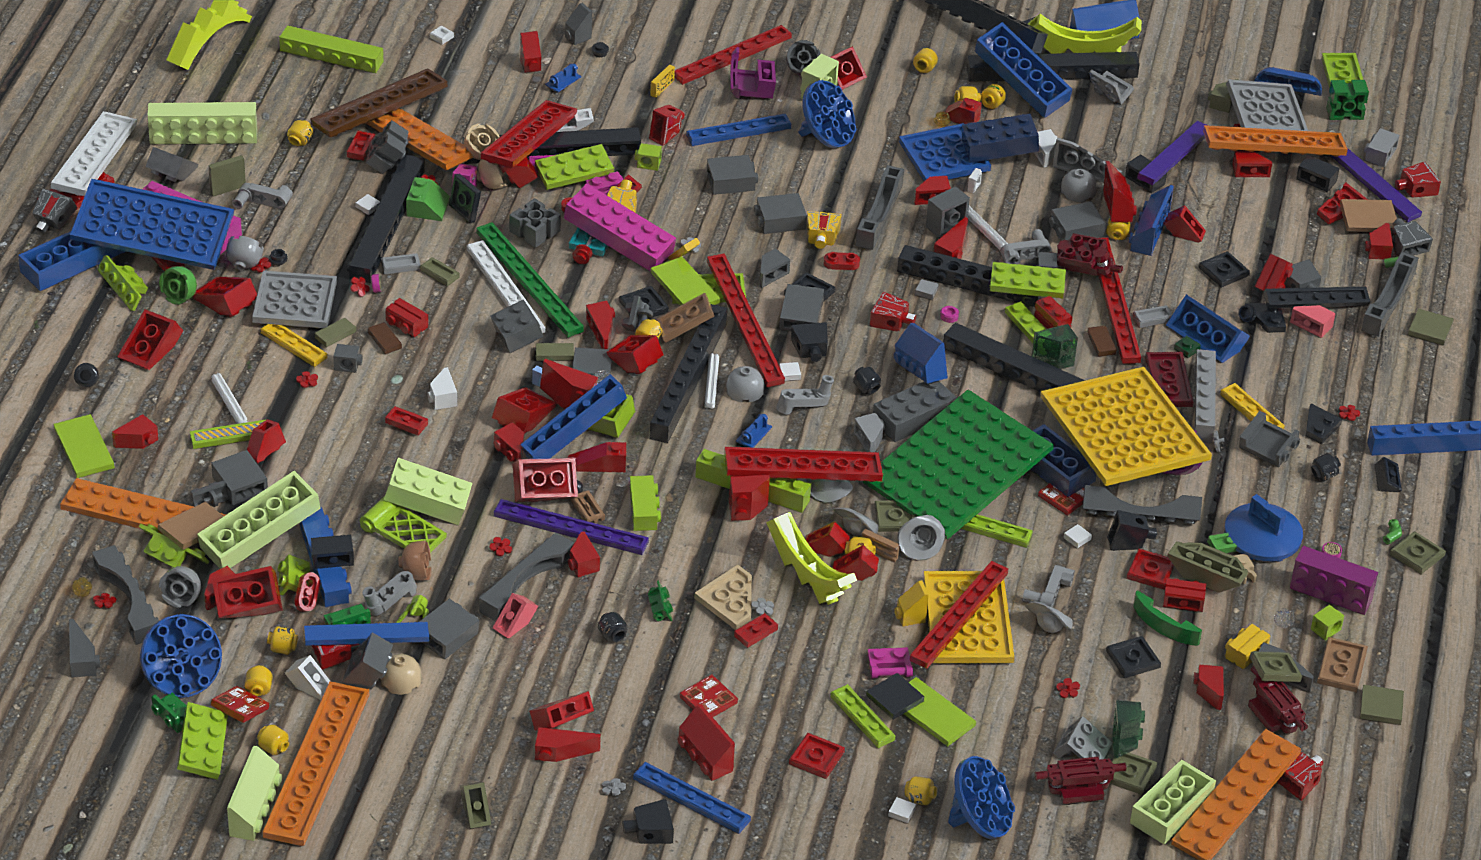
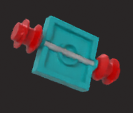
M578 227L569 241V249L575 250L572 257L579 264H587L592 254L603 257L609 247Z

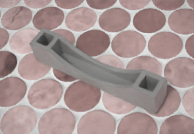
M1197 349L1194 365L1196 397L1193 430L1197 431V435L1202 442L1212 443L1215 430L1216 351Z

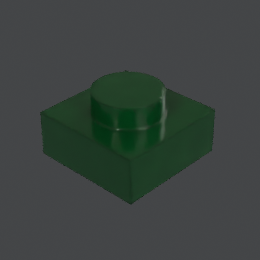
M1185 336L1175 343L1174 350L1183 352V356L1189 358L1197 353V349L1200 350L1201 344Z

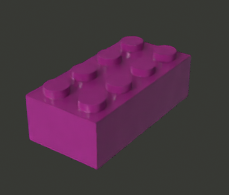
M1303 546L1295 560L1290 589L1365 615L1373 600L1379 572Z

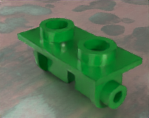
M658 580V587H652L648 592L653 618L657 621H662L668 617L670 621H673L671 616L673 607L667 599L670 598L667 587H662Z

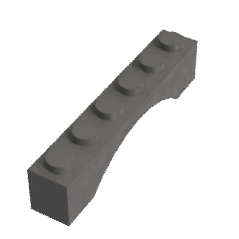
M886 166L872 208L868 215L862 218L857 228L856 246L874 249L903 186L904 169Z
M1401 252L1382 293L1373 304H1370L1365 312L1361 331L1379 337L1415 276L1419 257Z
M1085 485L1082 509H1087L1086 513L1098 514V510L1106 511V515L1115 516L1117 510L1145 515L1146 519L1149 520L1164 517V521L1176 522L1177 518L1184 519V523L1195 524L1196 520L1200 521L1203 497L1182 495L1164 505L1142 507L1120 500L1105 487Z
M554 533L550 538H547L542 545L534 549L528 557L521 560L514 569L508 571L500 581L495 582L493 587L480 596L479 612L496 622L511 594H515L524 582L541 572L562 568L568 563L570 550L574 542L558 533Z
M115 545L92 552L93 566L100 579L118 587L130 600L131 610L127 617L128 629L135 644H141L149 629L159 621L158 617H154L151 604L146 603L144 591L139 590L136 577H132L129 564H125L123 553L119 552Z

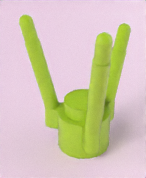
M422 595L414 596L411 604L407 605L396 623H401L409 612L411 616L423 615V618H425L429 613V610L426 608L428 600Z

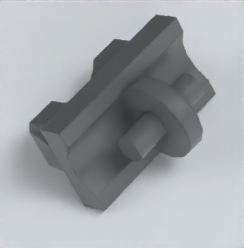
M634 296L633 302L626 303L625 309L630 317L624 318L622 321V326L626 330H633L635 332L643 320L653 318V312L649 310V306L641 301L640 296Z
M223 480L191 490L194 507L204 502L216 507L218 503L229 500L226 483Z

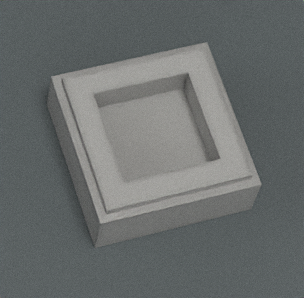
M921 279L915 290V295L933 299L939 284Z

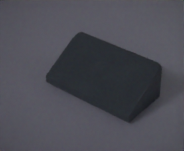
M1383 456L1375 464L1378 491L1401 492L1398 464Z

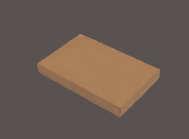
M1341 199L1340 201L1347 231L1373 232L1383 224L1389 223L1390 231L1392 232L1393 222L1397 219L1392 200Z
M706 293L697 296L657 318L662 328L661 335L666 343L714 317V313Z
M204 502L158 524V530L184 550L199 542L197 536L199 532L224 516Z
M1328 637L1317 683L1357 693L1368 646Z

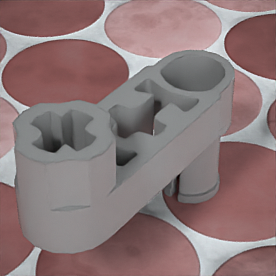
M244 183L238 190V195L232 201V205L237 209H241L248 200L282 209L293 196V192L285 185L278 187V189H273L254 183Z
M1037 229L1032 232L1033 240L1005 244L1000 249V254L1005 263L1019 264L1021 260L1038 258L1039 252L1049 253L1052 251L1048 240L1045 239L1043 232Z
M823 375L818 389L782 390L776 409L788 415L793 411L794 407L826 406L831 395L830 390L834 382L833 377Z
M1055 565L1045 592L1038 593L1025 589L1022 601H1037L1053 607L1061 584L1072 585L1075 570Z
M408 571L398 573L377 592L372 586L364 588L362 593L366 600V607L370 610L371 615L378 616L388 610L402 597H412L415 595L417 585L413 575Z

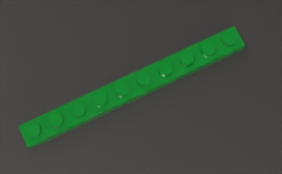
M493 222L476 228L478 236L567 338L584 332L583 324Z

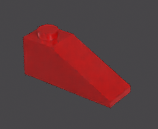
M964 217L936 241L933 252L961 259L967 233L968 218Z
M608 301L586 305V320L601 349L609 348L613 318H615L614 308L610 307Z
M605 442L570 454L568 458H575L576 472L626 473V442Z
M589 691L542 705L529 712L534 730L537 731L539 727L554 728L593 712L594 708Z
M539 727L535 743V760L558 762L599 752L601 749V734Z

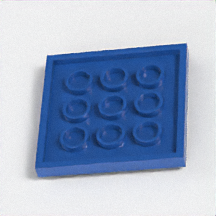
M962 124L899 136L900 145L923 181L933 176H947L948 180L971 175L975 168L980 169L982 172L991 171V164L988 160L969 162L962 142Z

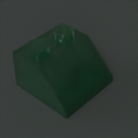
M1068 324L1034 332L1032 357L1059 369L1074 366L1078 337Z
M1116 700L1112 729L1113 758H1119L1138 748V740L1143 738V728H1140V724L1145 722V710L1141 709V702Z

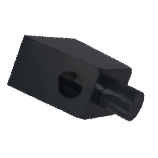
M827 322L792 325L791 341L801 358H811L813 362H818L822 356L827 355Z
M1117 510L1107 536L1110 550L1141 549L1146 539H1156L1157 529L1149 527L1147 519L1143 515Z
M666 799L637 806L633 811V819L622 821L623 832H636L640 844L673 843L674 828Z

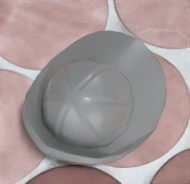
M805 479V482L811 484L810 495L823 503L837 501L847 496L853 489L852 484L848 480Z
M832 508L843 518L844 527L849 534L862 536V532L865 529L876 534L878 533V524L867 516L850 508Z
M923 515L914 517L906 522L898 532L899 548L909 559L916 561L927 560L940 551L945 539V529L934 516Z
M1037 601L1029 602L1025 605L1028 610L1036 614L1038 624L1044 631L1055 633L1064 626L1068 630L1072 629L1073 620L1055 608Z

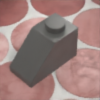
M583 2L577 6L565 23V37L574 45L592 39V10Z
M776 248L762 255L761 288L790 272V259Z

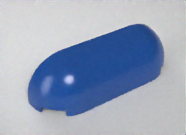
M1268 67L1261 70L1254 80L1255 82L1291 84L1294 91L1318 96L1322 95L1320 81L1315 76L1306 73Z

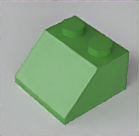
M415 177L406 199L407 216L442 221L450 201V196L433 180Z

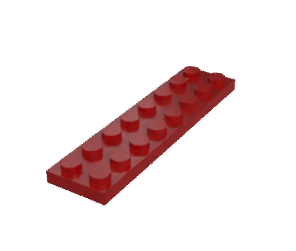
M548 100L544 101L481 152V159L491 164L503 165L505 168H513L573 119L577 113V108Z
M748 447L724 448L727 476L769 475L771 478L829 479L833 481L858 480L869 482L882 481L883 478L879 452Z

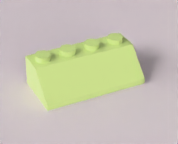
M253 746L227 807L229 836L251 841L255 840L257 833H261L263 818L268 816L269 804L274 801L275 789L277 786H280L282 781V774H279V764L258 746Z

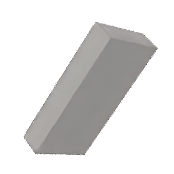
M417 253L381 258L384 274L420 270V261Z
M1165 305L1133 311L1132 317L1138 327L1142 328L1167 323L1173 314L1168 306Z

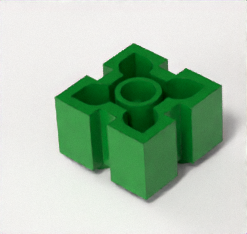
M1331 80L1330 96H1328L1326 105L1329 119L1344 120V117H1349L1350 120H1364L1366 111L1364 103H1367L1369 95L1366 81L1351 80V83H1345V80Z

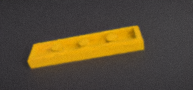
M267 324L261 328V334L313 367L328 358L326 352L283 325Z
M1236 383L1221 389L1220 395L1250 421L1261 411L1266 413V421L1284 429L1285 425Z

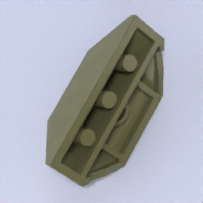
M1176 542L1167 555L1183 578L1192 582L1206 583V588L1218 593L1239 587L1248 575L1247 569L1244 568L1237 557L1203 543Z

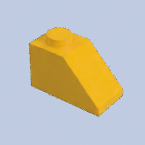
M922 580L915 583L898 598L895 616L896 619L900 620L903 627L926 623L929 594Z

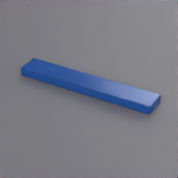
M786 114L688 130L686 131V136L691 146L787 130L791 129L792 124Z
M428 622L304 626L305 646L361 644L372 632L390 643L429 642Z
M644 762L633 774V780L738 834L751 821L750 815L647 762Z

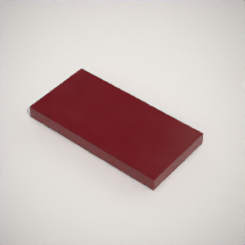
M1146 352L1145 359L1149 374L1175 407H1193L1194 401L1183 352Z

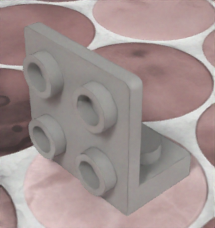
M1082 716L1067 727L1053 754L1060 758L1065 754L1069 755L1074 752L1079 758L1099 757V759H1104L1112 746V742Z

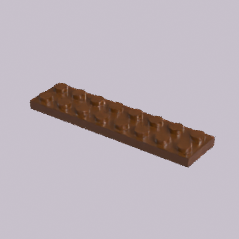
M427 68L310 118L311 125L328 137H335L339 133L351 130L353 127L365 124L374 118L383 116V114L395 111L404 105H409L434 92L441 91V89L448 87L447 80Z

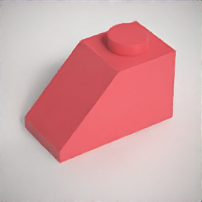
M1320 305L1296 306L1292 308L1290 323L1322 338L1333 327L1335 313Z
M512 593L493 629L506 638L512 637L529 624L538 605L522 595Z

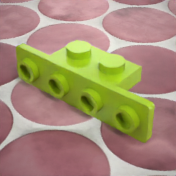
M105 255L99 264V273L131 311H135L142 297L140 293L146 294L148 287L143 282V279L136 274L134 268L128 265L118 266L109 256Z
M140 523L139 528L152 536L143 551L145 554L172 568L181 566L187 554L208 565L209 560L204 557L206 553L197 548L193 551L189 547L183 550L164 534L158 533L156 527L151 524L145 526Z

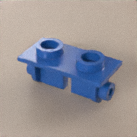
M569 64L563 71L552 75L549 82L545 85L556 92H560L581 78V75L577 74V65Z
M759 414L757 419L742 432L736 442L746 447L754 448L772 428L771 425L767 424V415Z

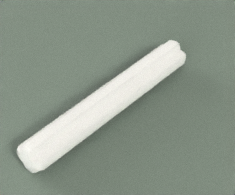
M969 206L968 220L999 250L1002 246L1008 244Z
M713 353L709 355L704 405L707 409L715 407L719 355Z
M220 373L213 374L212 382L236 423H246L247 417Z

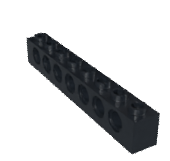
M904 245L898 257L897 272L1016 303L1022 302L1024 305L1035 307L1036 302L1041 299V296L990 291L992 267L908 245Z

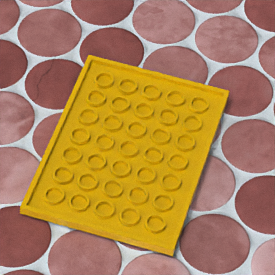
M1145 367L1041 391V399L1105 486L1211 460L1212 453Z

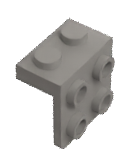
M1094 70L1089 72L1094 90L1100 95H1106L1112 102H1118L1122 105L1134 90L1132 85L1108 71L1103 75Z

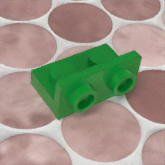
M358 604L324 615V622L326 625L371 624V612L369 609H364L362 604Z
M173 692L162 699L156 694L151 696V709L156 716H160L169 728L172 727L177 733L182 731L186 704Z

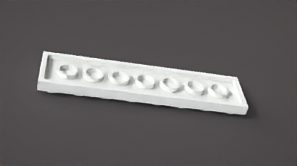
M103 111L52 180L51 189L72 193L77 196H85L91 178L98 180L136 127L137 119Z

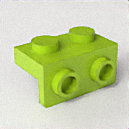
M288 554L284 561L279 563L277 571L279 572L278 586L280 595L283 596L288 589L297 591L300 577L310 572V562Z

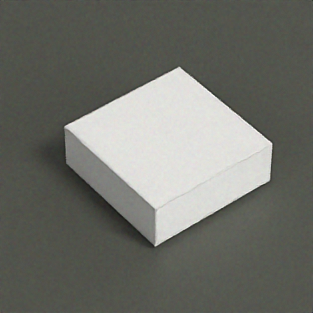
M440 26L430 33V38L443 45L454 38V32Z
M975 168L970 175L967 192L974 193L981 184L982 171Z
M367 194L355 202V207L370 215L375 211L376 205H379L380 201Z
M798 362L779 364L785 381L801 380Z
M1078 524L1064 533V539L1076 548L1090 541L1092 534Z
M896 797L888 816L908 823L916 809V804Z

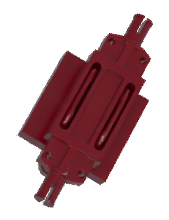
M1073 233L1069 240H1062L1057 245V266L1065 267V270L1094 276L1099 274L1107 275L1112 271L1118 273L1123 271V266L1115 265L1113 258L1109 257L1106 249V239Z
M1253 666L1251 672L1256 676L1253 681V685L1256 688V698L1249 700L1248 707L1271 732L1281 729L1283 732L1290 734L1296 732L1298 727L1302 732L1303 730L1305 731L1308 725L1303 721L1306 714L1301 709L1302 704L1282 681H1262L1255 666Z
M1089 757L1060 760L1057 764L1048 765L1047 771H1035L1034 776L1036 781L1048 779L1049 792L1054 795H1060L1062 803L1068 804L1104 800L1103 790L1109 787L1110 781L1113 780L1114 772L1126 771L1127 767L1125 762L1113 764L1110 759Z

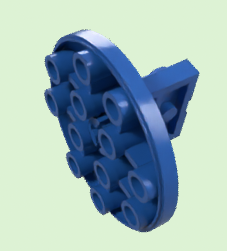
M820 80L806 88L803 95L805 120L801 123L802 126L798 131L801 137L813 133L822 144L830 148H840L850 143L856 132L855 116L852 109L853 104L847 99L840 86Z
M1257 494L1251 498V503L1241 505L1232 510L1227 516L1224 526V533H1228V537L1233 541L1232 544L1235 543L1237 545L1236 551L1248 555L1250 560L1281 562L1298 551L1303 539L1302 526L1293 514L1279 506L1269 504Z
M172 615L161 619L149 629L141 645L140 662L145 677L159 692L165 695L173 692L177 697H190L204 691L215 680L221 667L222 649L215 631L205 621L191 615Z
M972 756L962 760L955 772V794L948 823L954 828L968 822L977 833L988 839L1004 836L1012 827L1013 813L1015 812V805L1011 801L1004 774L998 772L989 759L985 760L978 756Z

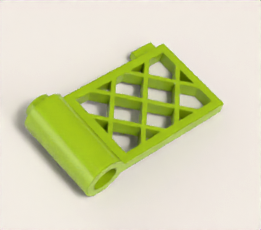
M385 496L360 518V526L365 532H377L402 548H405L411 542L426 540L430 544L431 553L447 537L446 532L402 506L385 501ZM402 514L407 517V520H396V516ZM419 524L423 529L412 530L411 525ZM408 525L409 530L398 531V526ZM386 526H394L395 531H387L384 528ZM424 534L425 539L414 540L413 535ZM427 534H436L439 537L435 539H428ZM410 535L411 540L406 541L400 539V536Z

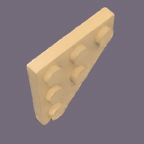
M736 565L695 592L694 599L737 630L751 621L752 575L741 566Z

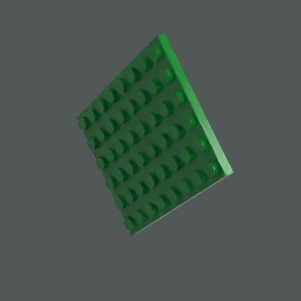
M968 389L881 461L882 481H863V483L886 499L894 500L897 506L910 515L913 514L915 517L923 515L934 516L945 529V539L948 540L1053 450V444Z

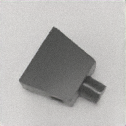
M1308 259L1293 264L1292 275L1289 278L1287 277L1284 283L1286 285L1285 288H1320L1321 276L1311 260Z

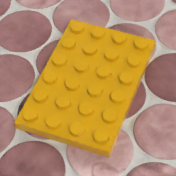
M924 571V585L929 594L927 605L929 632L982 571ZM1004 580L933 663H1014L1015 657Z

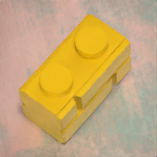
M1254 624L1249 625L1246 629L1242 628L1235 639L1231 638L1226 643V659L1232 663L1235 662L1237 666L1245 669L1252 663L1250 659L1251 652H1258L1263 642L1269 644L1270 634L1260 630Z

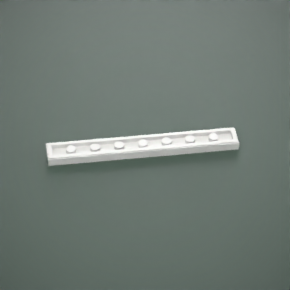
M482 240L468 244V253L505 305L508 307L524 299L539 322L542 333H545V326L486 243Z

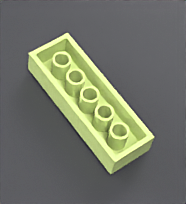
M256 102L148 103L147 117L150 144L257 143Z
M293 471L199 532L197 536L200 548L220 569L225 566L231 568L321 509L318 494Z

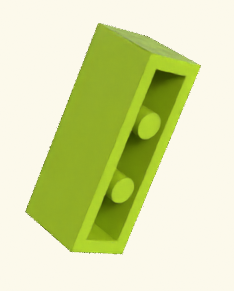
M653 475L630 476L633 531L657 530V522H661V511L657 510L660 507L659 497L655 496L658 495V483H654Z

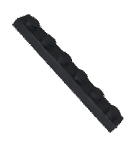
M1366 286L1265 289L1263 292L1267 308H1293L1296 306L1316 305L1322 307L1368 306L1370 304Z

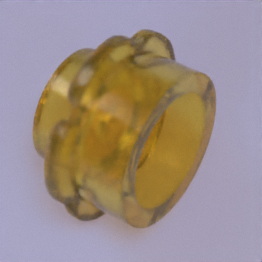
M943 111L937 112L933 119L934 123L939 127L949 125V114Z
M80 577L73 582L72 589L75 595L86 597L90 594V590H92V584L90 581H87V578Z

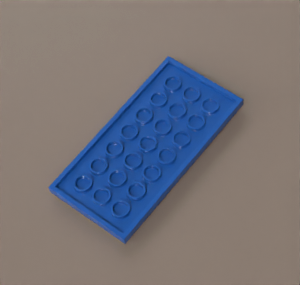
M91 178L70 233V239L215 270L234 216V209Z

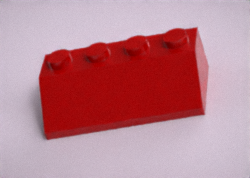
M1106 161L1103 196L1111 222H1133V216H1136L1137 208L1134 205L1130 184H1127L1126 178L1110 161Z

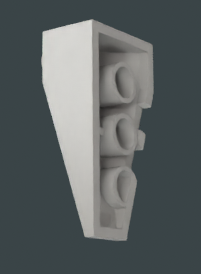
M1061 138L1056 139L1054 168L1067 172L1074 169H1084L1092 173L1095 180L1104 183V160L1074 142Z

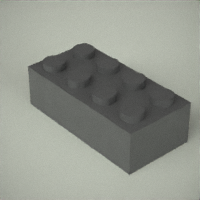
M940 381L931 383L921 382L874 403L873 413H876L883 420L885 425L883 432L894 442H897L915 434L956 400L957 397Z

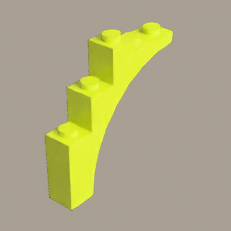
M213 0L211 7H207V10L199 8L194 22H190V25L182 23L166 60L189 70L201 47L217 30L234 21L250 23L252 16L247 14L248 10L239 7V2L235 0Z
M1039 14L1028 25L1048 34L1044 48L1051 54L1065 53L1067 49H1070L1073 53H1094V51L1099 53L1121 52V47L1127 44L1128 40L1139 35L1142 21L1136 17L1116 28L1102 31H1081L1058 25L1042 14Z
M791 512L766 522L784 566L792 564L802 585L809 582L819 604L827 602V605L838 601L837 597L844 594V590L852 587L850 583L857 581L854 573L838 572L819 558L804 539Z

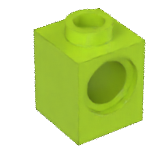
M641 143L639 150L635 152L637 168L658 171L662 157V146Z
M1328 605L1313 615L1311 630L1326 641L1328 637L1333 636L1342 629L1344 615L1331 605Z

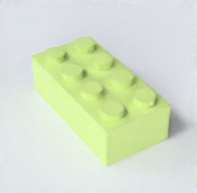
M398 458L384 500L459 525L472 483Z
M1181 760L1132 807L1130 824L1165 845L1215 789L1216 780Z

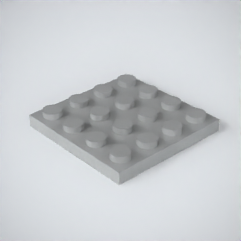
M1228 79L1226 86L1241 127L1308 131L1291 84Z
M263 271L252 316L253 323L315 328L327 327L337 284V276Z

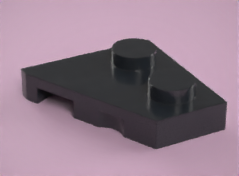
M1245 303V305L1251 304L1256 308L1254 320L1267 333L1286 331L1281 308H1267L1266 303Z
M1311 403L1305 436L1322 444L1341 425L1342 419Z

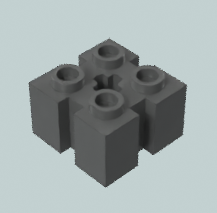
M391 120L383 128V131L371 140L370 152L367 155L366 163L382 174L388 169L391 170L398 159L401 160L406 153L405 147L408 143L409 131Z
M534 198L525 204L524 210L519 208L509 215V231L519 238L525 237V241L536 248L546 241V237L551 238L561 231V214L551 208L545 209V204Z

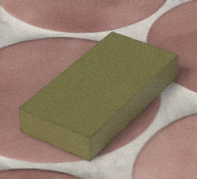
M433 257L420 265L421 272L445 286H449L460 278L459 272Z
M343 318L316 332L315 338L325 347H328L355 333L356 326L346 318Z
M536 343V361H544V359L551 361H573L574 343Z

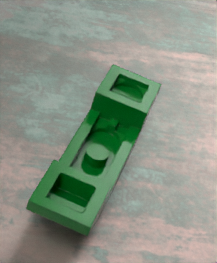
M1138 590L1135 592L1133 607L1148 626L1163 636L1177 642L1193 646L1200 644L1202 629L1187 620L1180 624L1154 608L1153 599Z

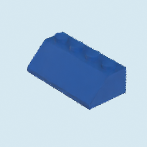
M1123 0L1074 8L1071 14L1070 29L1102 31L1126 24L1136 17L1139 18L1136 0Z
M1170 185L1151 194L1149 201H1145L1143 206L1144 212H1140L1138 222L1134 226V233L1131 232L1129 237V243H1131L1130 251L1149 256L1152 255L1165 226V219L1171 209L1174 186Z
M1187 294L1166 324V326L1181 336H1188L1201 344L1200 348L1202 350L1216 351V359L1222 363L1240 352L1250 337Z
M910 323L895 344L894 359L896 363L926 383L947 379L944 342L915 323Z

